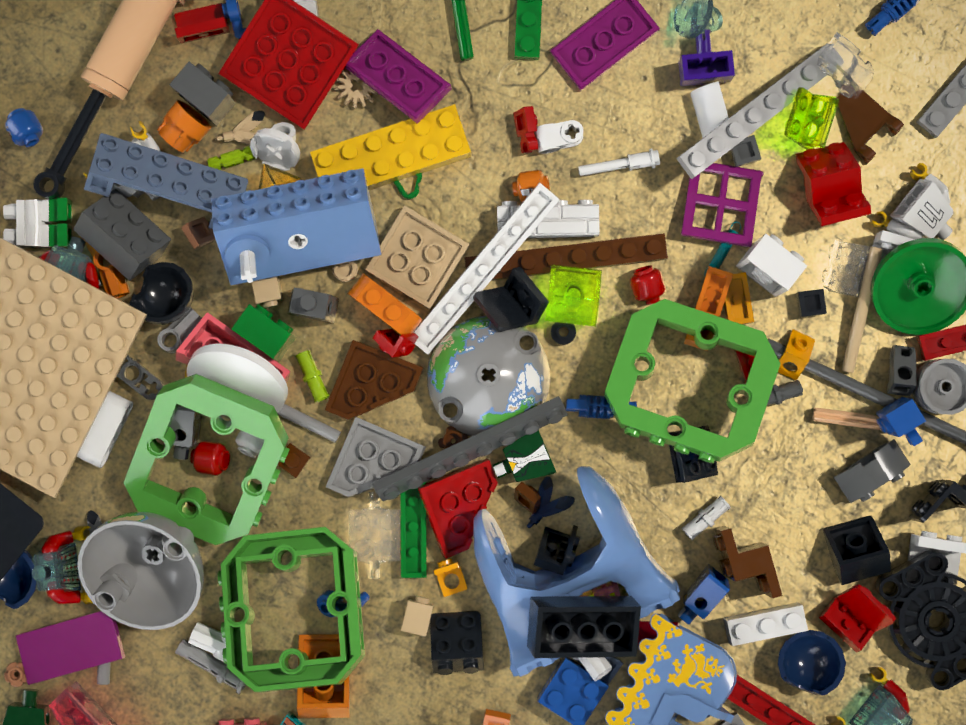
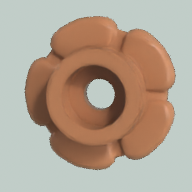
M12 662L6 667L7 671L4 673V678L7 683H11V686L20 687L23 683L27 682L22 662ZM15 672L19 673L18 677L15 676Z

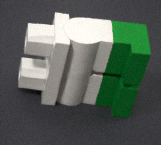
M70 199L16 200V204L3 206L4 219L16 220V229H4V240L21 248L72 249V226L69 225L72 224V201Z

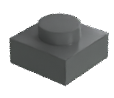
M755 135L746 137L731 149L736 167L761 160Z

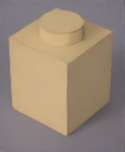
M279 276L252 282L256 304L263 305V308L267 309L279 306V301H284Z
M416 595L414 599L409 598L401 631L421 636L427 635L434 604L429 603V598Z

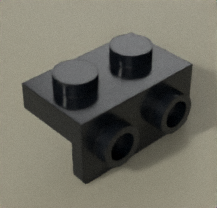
M573 525L570 535L545 526L534 565L563 575L567 566L572 567L576 552L573 551H576L580 537L576 536L578 526Z

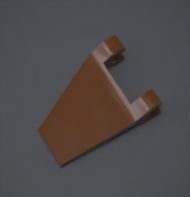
M854 81L835 99L854 151L866 164L876 155V152L866 145L884 125L894 136L904 126L902 121L888 113Z

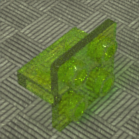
M799 87L793 99L789 119L785 124L784 135L806 150L814 149V147L825 148L839 99L835 96L812 94L807 89Z

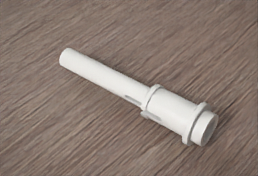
M651 148L648 152L627 154L628 158L578 166L579 175L584 176L629 168L631 171L652 166V169H654L656 165H660L658 150L653 151Z

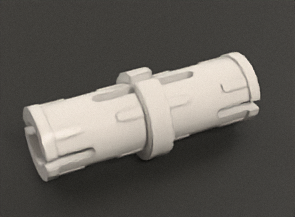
M719 496L706 509L699 510V514L682 527V530L693 541L708 526L712 527L715 525L714 521L731 509V507L722 496Z

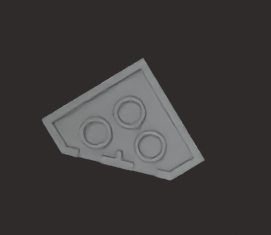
M355 417L326 487L347 497H353L374 488L372 483L419 462L426 447Z

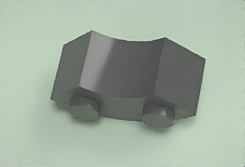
M895 439L845 467L834 479L850 503L858 499L864 502L875 495L874 490L891 480L893 483L904 477L905 473L903 471L911 464Z

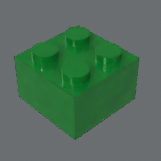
M249 304L231 330L279 362L296 339L291 334L294 329L280 319L275 323L271 320L273 314L259 304L255 308Z

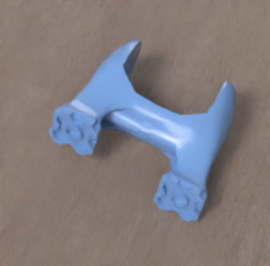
M590 466L577 468V477L591 515L602 534L600 544L576 556L572 567L567 566L563 575L544 569L533 571L515 563L495 518L486 509L479 510L474 517L473 538L475 557L485 587L504 627L510 651V670L514 677H521L537 667L548 666L559 659L534 658L527 647L531 597L580 596L586 591L613 581L624 586L628 596H632L641 606L640 619L650 615L651 612L657 609L670 607L680 600V587L677 581L670 577L651 556L635 527L629 511L614 487Z

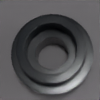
M565 319L555 322L551 328L552 339L561 345L571 343L576 336L574 324ZM562 327L568 329V335L565 337L559 334V329Z

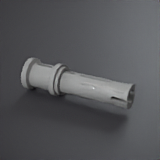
M185 639L177 647L175 654L184 657L191 663L214 675L218 683L224 682L236 689L237 694H241L246 684L227 668V664H224V662L202 649L189 644Z

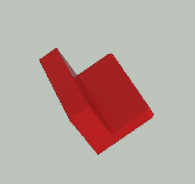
M222 3L175 13L174 15L177 28H175L176 37L181 44L230 33L227 19L224 17Z

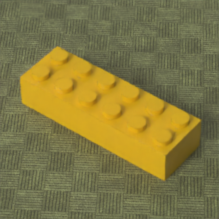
M454 104L429 112L418 124L412 119H408L311 151L310 154L318 177L363 168L368 190L370 191L397 180L400 181L415 176L418 173H424L470 158L471 150Z

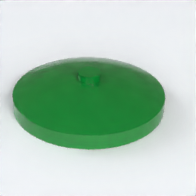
M936 238L911 240L891 250L878 264L871 281V298L880 318L891 328L913 335L937 332L953 324L966 311V255L952 243Z

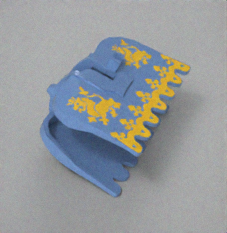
M655 613L651 617L650 625L657 632V637L655 639L645 638L639 643V649L646 656V661L634 662L628 666V674L634 679L635 684L619 687L616 696L623 703V707L608 711L605 715L606 723L608 725H683L675 721L678 714L697 723L704 721L709 716L732 723L734 715L722 706L732 693L737 681V669L734 659L726 649L686 629L680 624L679 627L670 623L675 621L662 613L660 615Z

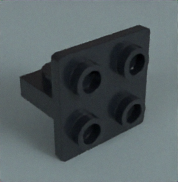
M708 425L697 427L710 432ZM681 430L669 432L672 436H679L682 433ZM669 445L676 483H686L718 475L717 461L714 460V463H708L699 459L698 454L689 452V455L675 451L674 446Z

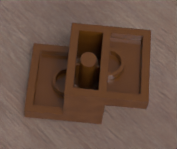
M726 526L715 528L716 535H712L716 550H719L723 557L722 560H719L723 575H726L735 582L757 576L756 582L760 592L763 591L765 595L771 598L783 596L769 545L760 542L737 549L731 528Z

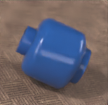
M19 108L7 116L5 128L14 144L32 147L39 142V138L43 134V127L33 111Z

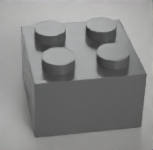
M189 61L169 85L181 98L214 125L218 126L236 104L232 99L233 93L219 79L214 82V77L201 64L198 63L194 66Z

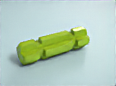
M249 145L243 147V150L237 149L221 154V157H211L207 162L209 167L222 170L221 167L228 168L244 163V160L251 161L256 158L253 156Z

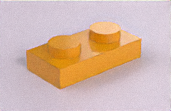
M746 272L733 274L724 302L727 320L739 324L754 322Z

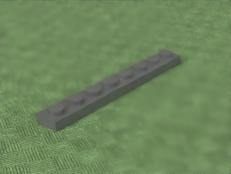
M558 396L372 483L373 487L382 501L395 499L399 494L409 489H416L430 479L440 478L446 472L456 467H463L475 458L487 456L493 450L503 445H510L520 437L534 434L548 424L558 423L568 414Z

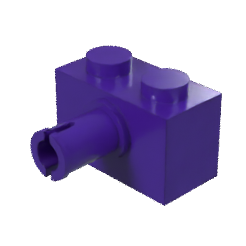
M702 30L694 32L697 54L681 55L678 61L681 86L710 84L717 81L719 83L731 82L734 78L733 51L712 52L710 30H704L703 35Z

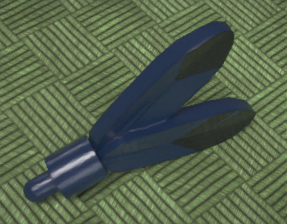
M545 477L538 489L541 496L540 508L529 518L530 522L527 524V528H531L534 524L537 525L543 517L551 516L570 508L574 504L575 498L563 496L550 501L553 482L551 477Z

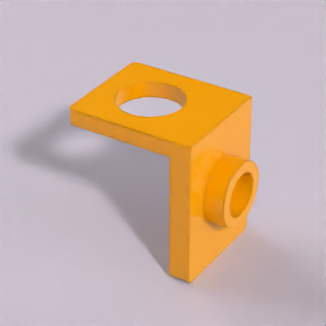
M793 329L785 351L779 359L780 367L778 373L797 380L809 362L815 339ZM786 362L794 363L797 366V370L789 371L784 368L783 364Z
M452 558L437 563L438 567L434 568L433 571L437 575L444 597L468 589L458 560L453 562ZM448 574L458 576L459 585L456 588L451 589L445 585L444 579Z

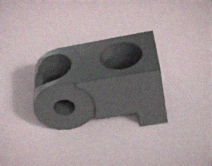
M893 345L889 359L887 394L910 396L917 386L916 351L914 347Z

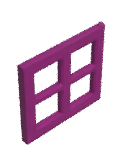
M718 163L711 164L703 172L722 175L719 197L697 193L700 174L693 179L689 177L681 236L751 248L761 177L764 173L760 170ZM729 176L750 179L747 202L726 198ZM696 204L717 207L714 230L693 226ZM724 209L746 212L743 235L721 231Z

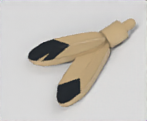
M264 111L251 113L233 131L223 132V135L217 136L216 140H224L225 142L236 140L250 145L255 134L251 131L263 121L265 117Z

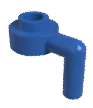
M226 0V3L222 4L225 19L230 18L234 35L237 39H240L246 28H243L238 0Z
M326 590L317 599L318 609L327 617H335L330 614L326 606L329 595L335 592L333 590ZM366 592L360 594L361 607L370 599ZM339 598L336 602L337 611L341 612L347 607V602H343L342 598Z

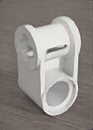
M569 120L537 126L535 137L538 142L539 154L552 153L560 149L579 145L583 140L582 125L578 121ZM571 128H573L574 132H579L576 133V138L571 139L570 135H566Z

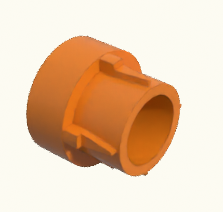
M177 100L164 116V121L157 130L169 145L184 153L185 151L188 152L194 144H198L211 129V125L191 106L181 100Z

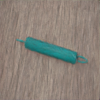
M738 221L733 222V224H734V223H739V224H740V229H739V231H740V230H741V223L738 222ZM733 224L731 225V227H730L729 230L727 231V232H729V233L739 234V233L736 232L735 230H732V229H731L732 226H733ZM721 243L709 266L719 269L733 244Z

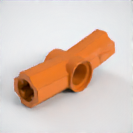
M82 238L93 257L94 265L99 270L105 292L117 299L130 294L125 276L112 264L104 267V257Z

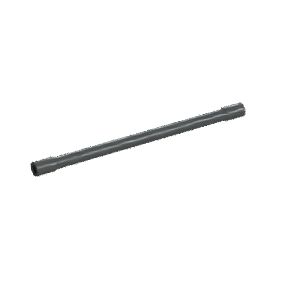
M768 338L777 358L780 359L786 346ZM809 359L808 364L804 368V370L883 407L897 400L812 359ZM920 410L926 420L922 425L966 445L965 430Z

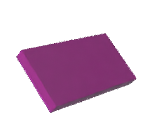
M615 0L551 49L550 53L577 88L582 91L657 33L660 28L638 0Z
M379 29L353 53L345 66L346 69L417 124L452 89L450 83Z
M102 611L15 635L28 685L126 658L116 620Z

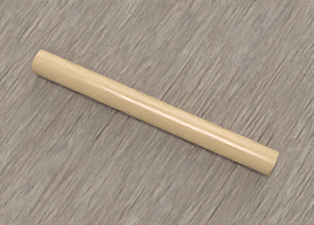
M870 246L841 368L842 371L854 373L871 302V281L881 260L883 251L881 248Z

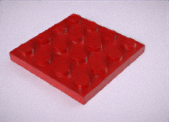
M264 0L218 74L305 130L359 44L294 0Z

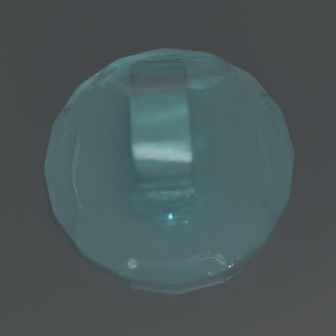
M683 0L681 5L678 4L676 6L673 17L675 31L687 39L696 38L704 30H710L711 33L717 31L722 27L723 23L720 11L713 6V0Z

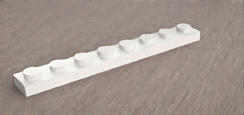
M538 183L413 332L419 336L415 345L426 354L433 350L472 304L475 292L483 291L560 200L543 184Z

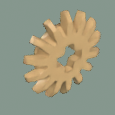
M342 70L341 73L344 75V78L338 77L336 81L341 82V85L335 87V91L342 90V93L337 96L339 100L345 96L344 105L347 106L352 101L353 108L357 109V102H361L363 108L367 107L365 100L368 99L373 103L374 99L371 97V94L378 95V93L364 82L362 83L363 90L361 92L359 90L353 92L351 90L353 87L351 82L353 80L358 82L360 79L352 72L347 73L345 70Z

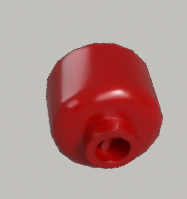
M652 265L634 270V275L630 278V285L635 299L641 302L645 301L646 305L659 302L660 296L666 291L661 271L653 268Z
M203 441L191 451L190 462L193 464L196 472L218 476L227 470L230 463V453L221 443Z

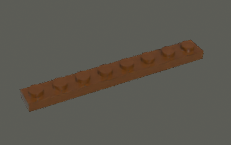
M665 233L516 251L492 280L507 279L512 269L516 267H521L528 276L666 260L668 255ZM477 256L464 257L466 269Z

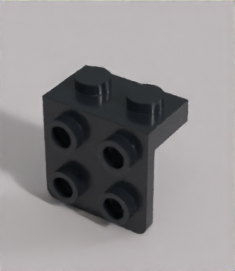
M521 267L512 269L504 286L478 291L473 296L474 301L499 331L537 324L549 303Z
M942 479L940 482L938 480L935 481L928 488L929 494L924 500L919 499L911 507L912 513L909 517L913 521L924 523L946 498L957 507L966 509V485L962 484L960 486L951 480Z
M466 611L432 614L430 618L433 673L440 675H450L453 672L473 674L484 670L480 612Z

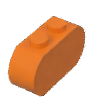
M363 273L347 293L400 335L413 333L423 321L415 312Z

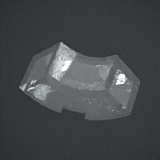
M836 32L819 56L817 65L823 73L832 77L842 95L847 98L854 97L858 99L874 77V69L870 61L865 63L859 57L861 51L852 42Z

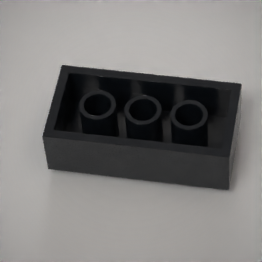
M632 596L531 597L527 647L534 658L637 657L641 606Z

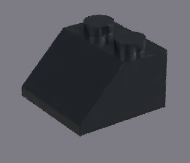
M872 515L823 529L831 561L841 585L891 572L890 551Z

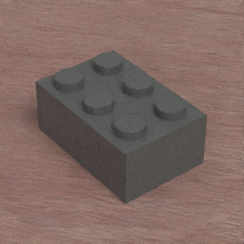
M116 188L110 192L109 197H102L82 211L73 229L129 281L162 257L171 241L168 235Z

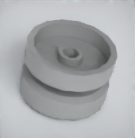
M933 359L923 363L916 370L917 386L912 394L922 409L933 414L953 415L966 408V365L956 359ZM945 383L946 388L942 389V384Z

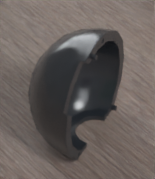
M159 262L146 267L142 275L143 286L138 294H133L129 302L130 306L146 313L145 321L151 324L165 325L179 320L189 310L193 301V284L190 277L182 267L175 263Z

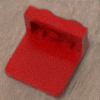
M859 584L834 596L819 617L856 653L862 651L874 632L893 624L896 620V617L887 606L881 604L869 589Z

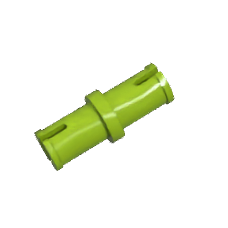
M307 350L297 354L295 357L304 375L302 379L304 383L308 384L314 402H320L330 397L321 379L322 372L317 369L311 351Z

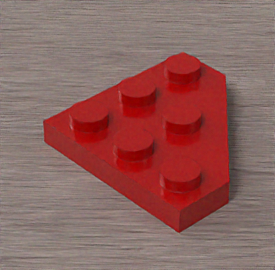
M487 458L418 487L436 540L445 559L470 548L473 541L474 517L479 510L487 509L486 505L492 492L494 493L498 484L490 460Z

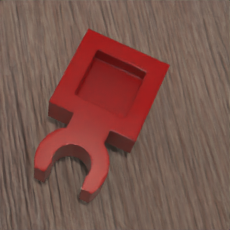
M526 106L513 113L517 137H521L520 148L522 154L538 150V142L534 135V132L537 131V116L534 114L533 106Z

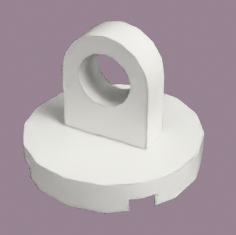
M287 122L277 123L271 129L264 128L258 130L250 143L253 156L256 159L259 157L264 166L275 171H288L291 167H295L301 153L295 142V127Z

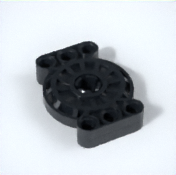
M930 549L893 568L891 572L882 574L877 578L875 587L884 599L890 600L888 608L891 610V613L893 614L895 611V625L891 624L888 626L893 643L909 660L926 667L927 680L934 688L944 691L966 680V668L962 670L957 669L958 661L966 659V586L960 588L953 583V579L965 585L966 580L956 574L947 572V558L939 551ZM938 556L940 559L939 565L936 568H929L928 562L930 558ZM916 569L917 577L912 581H907L905 577L907 571ZM888 581H893L895 584L894 590L890 593H884V584ZM932 610L944 612L945 620L938 627L929 626ZM895 634H899L904 641L903 646L899 644ZM913 651L921 657V660L911 656L909 652ZM939 671H945V678L940 682H935V674Z

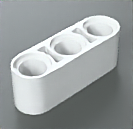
M109 391L77 457L98 468H102L131 412L133 402Z

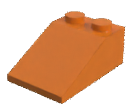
M339 634L299 635L298 649L305 652L309 660L340 657ZM350 675L339 685L297 689L298 718H350Z

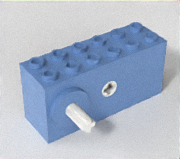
M363 168L211 199L213 233L230 285L251 283L256 280L381 255L376 219Z

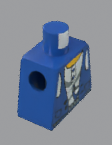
M708 564L684 594L683 603L685 606L678 616L689 625L697 615L705 619L730 591L729 579ZM701 597V598H704L705 600H703V601H698V600H696V599Z

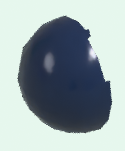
M27 550L23 552L0 581V599L5 602L6 606L17 609L27 603L38 588L40 575L37 563Z
M809 630L797 633L786 640L780 649L778 667L781 678L793 687L822 696L837 688L844 677L846 661L843 650L835 639L824 632Z

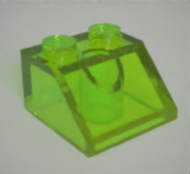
M551 265L547 296L549 303L546 307L545 321L596 327L602 270Z

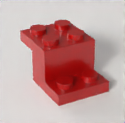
M845 142L832 143L829 146L807 149L804 152L795 154L796 163L804 175L806 201L821 226L871 214V205L862 193L861 167Z

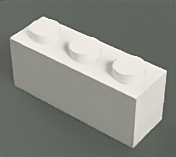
M798 602L723 618L727 640L731 646L808 631L803 605Z

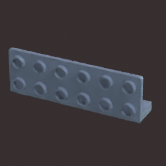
M101 133L84 190L109 197L113 183H117L212 213L211 199L245 192L248 179ZM212 216L210 218L208 228L213 229Z

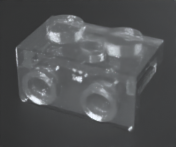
M836 238L834 244H831L829 248L828 258L830 261L828 269L825 268L822 274L823 287L830 292L858 297L870 247L844 242L842 239Z

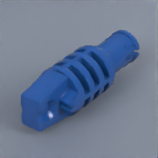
M888 0L882 5L881 11L865 23L869 32L873 30L871 34L876 36L890 22L899 21L920 0Z
M580 395L579 399L566 400V411L579 412L578 417L610 419L614 416L605 396ZM637 401L629 402L630 405L637 407Z

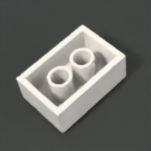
M765 234L752 244L736 267L742 272H746L747 276L774 297H777L791 288L807 265L803 263L804 258L793 250L789 252L782 246L784 243L773 234L770 236Z

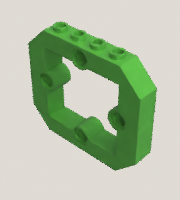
M663 299L631 315L605 389V398L620 428L625 429V434L639 438L640 435L650 438L649 442L659 446H664L665 443L674 446L675 451L689 455V452L698 454L699 459L708 463H714V460L720 462L753 446L780 367V362L763 331ZM657 324L694 336L695 344L702 350L713 349L719 344L755 356L746 384L735 385L728 394L727 406L730 411L735 413L727 438L688 425L685 419L680 416L665 417L629 404L637 380H647L654 373L655 359L647 351ZM703 330H710L714 334V338L706 340L700 333ZM645 361L649 368L645 371H639L636 369L635 363ZM736 394L745 395L747 403L743 405L736 403L734 396ZM671 425H677L682 433L679 436H672L668 433L667 428Z
M194 374L164 385L157 394L123 483L138 512H149L165 516L176 522L178 526L189 529L194 537L218 545L248 535L252 525L258 526L263 514L259 511L261 504L267 505L272 493L267 490L269 484L275 485L281 471L276 469L279 462H285L290 450L285 447L289 437L274 406ZM178 405L210 417L211 427L218 434L228 435L236 428L265 440L255 465L251 466L244 476L241 484L243 494L234 515L206 504V494L199 488L190 487L182 494L149 480L157 459L165 457L176 441L175 432L170 425ZM221 415H227L231 421H225ZM156 438L161 439L165 444L158 443ZM252 479H258L262 484H256ZM189 501L194 503L195 507L190 506L187 502Z
M326 527L243 536L221 563V571H218L219 586H222L223 596L219 598V606L221 612H224V622L221 623V634L226 640V648H223L222 653L224 664H227V668L254 692L342 684L365 656L357 552ZM290 552L292 554L291 562L283 565L281 562L282 555ZM333 555L335 592L329 595L326 606L330 614L338 617L341 656L309 660L307 654L302 650L290 648L282 652L279 657V663L253 665L251 625L255 619V613L249 605L247 564L272 561L276 568L284 572H293L299 568L302 558ZM345 598L347 600L346 609L341 612L337 611L335 606L337 600ZM242 608L245 612V617L242 621L237 622L234 617L235 612ZM293 655H297L300 660L299 666L296 669H291L289 666V659Z

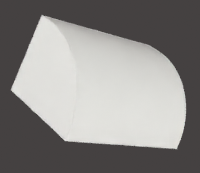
M719 81L707 84L691 92L702 138H704L729 118Z

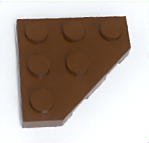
M352 340L325 411L347 420L372 411L415 392L424 368L398 357L392 358L383 351Z

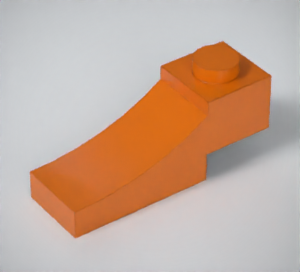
M709 266L695 309L720 317L733 273ZM703 330L700 333L706 340L712 339L714 335L710 330ZM687 334L684 344L699 348L695 344L694 336Z

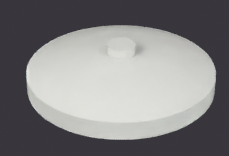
M229 344L205 345L193 353L187 366V377L198 374L274 406L277 413L283 408L288 396V387L282 374L263 357L238 346Z

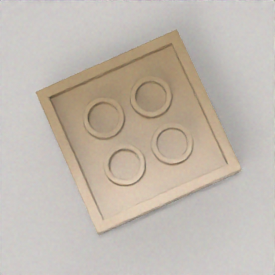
M404 205L380 245L381 255L373 257L365 270L431 310L470 244Z

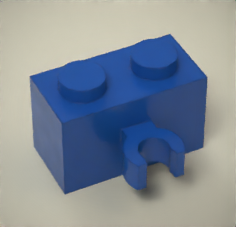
M901 397L876 412L879 417L876 422L883 433L887 432L889 435L896 437L905 435L909 444L913 446L923 441L915 428L926 422L913 399Z

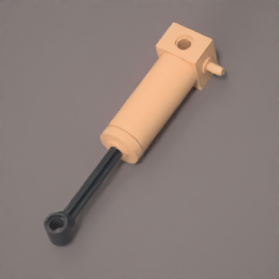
M187 0L121 1L81 75V78L90 84L89 87L93 90L51 168L46 167L44 172L38 174L34 179L33 185L37 194L46 199H57L64 194V183L67 179L64 177V174L106 97L110 99L114 97L124 101L175 5L179 3L184 6ZM53 180L54 188L52 191L46 192L44 188L46 182Z

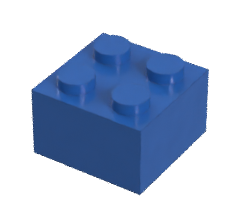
M562 658L538 694L537 701L572 725H585L609 685L602 679L594 681L585 667L571 658Z

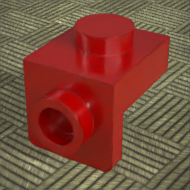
M393 329L377 330L372 339L379 344V348L393 358L409 355L414 350L415 342L419 336L416 333L399 336Z

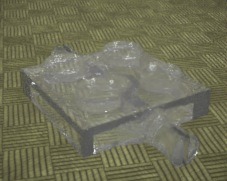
M369 492L370 507L363 510H349V546L357 552L358 561L370 564L369 579H374V569L375 579H380L381 563L400 561V510H387L380 507V497L375 492L374 502V492Z

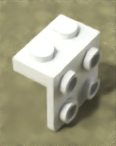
M921 531V535L911 534L907 561L927 550L934 549L947 558L948 568L946 571L958 575L961 553H966V542H962L963 537L947 535L946 539L937 538V533ZM934 556L930 558L928 562L929 568H936L939 565V557ZM908 570L905 576L906 580H914L917 577V570ZM953 579V583H955L956 585H957V580H956V579Z

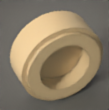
M355 261L335 264L332 268L333 274L339 281L350 282L358 274V265Z

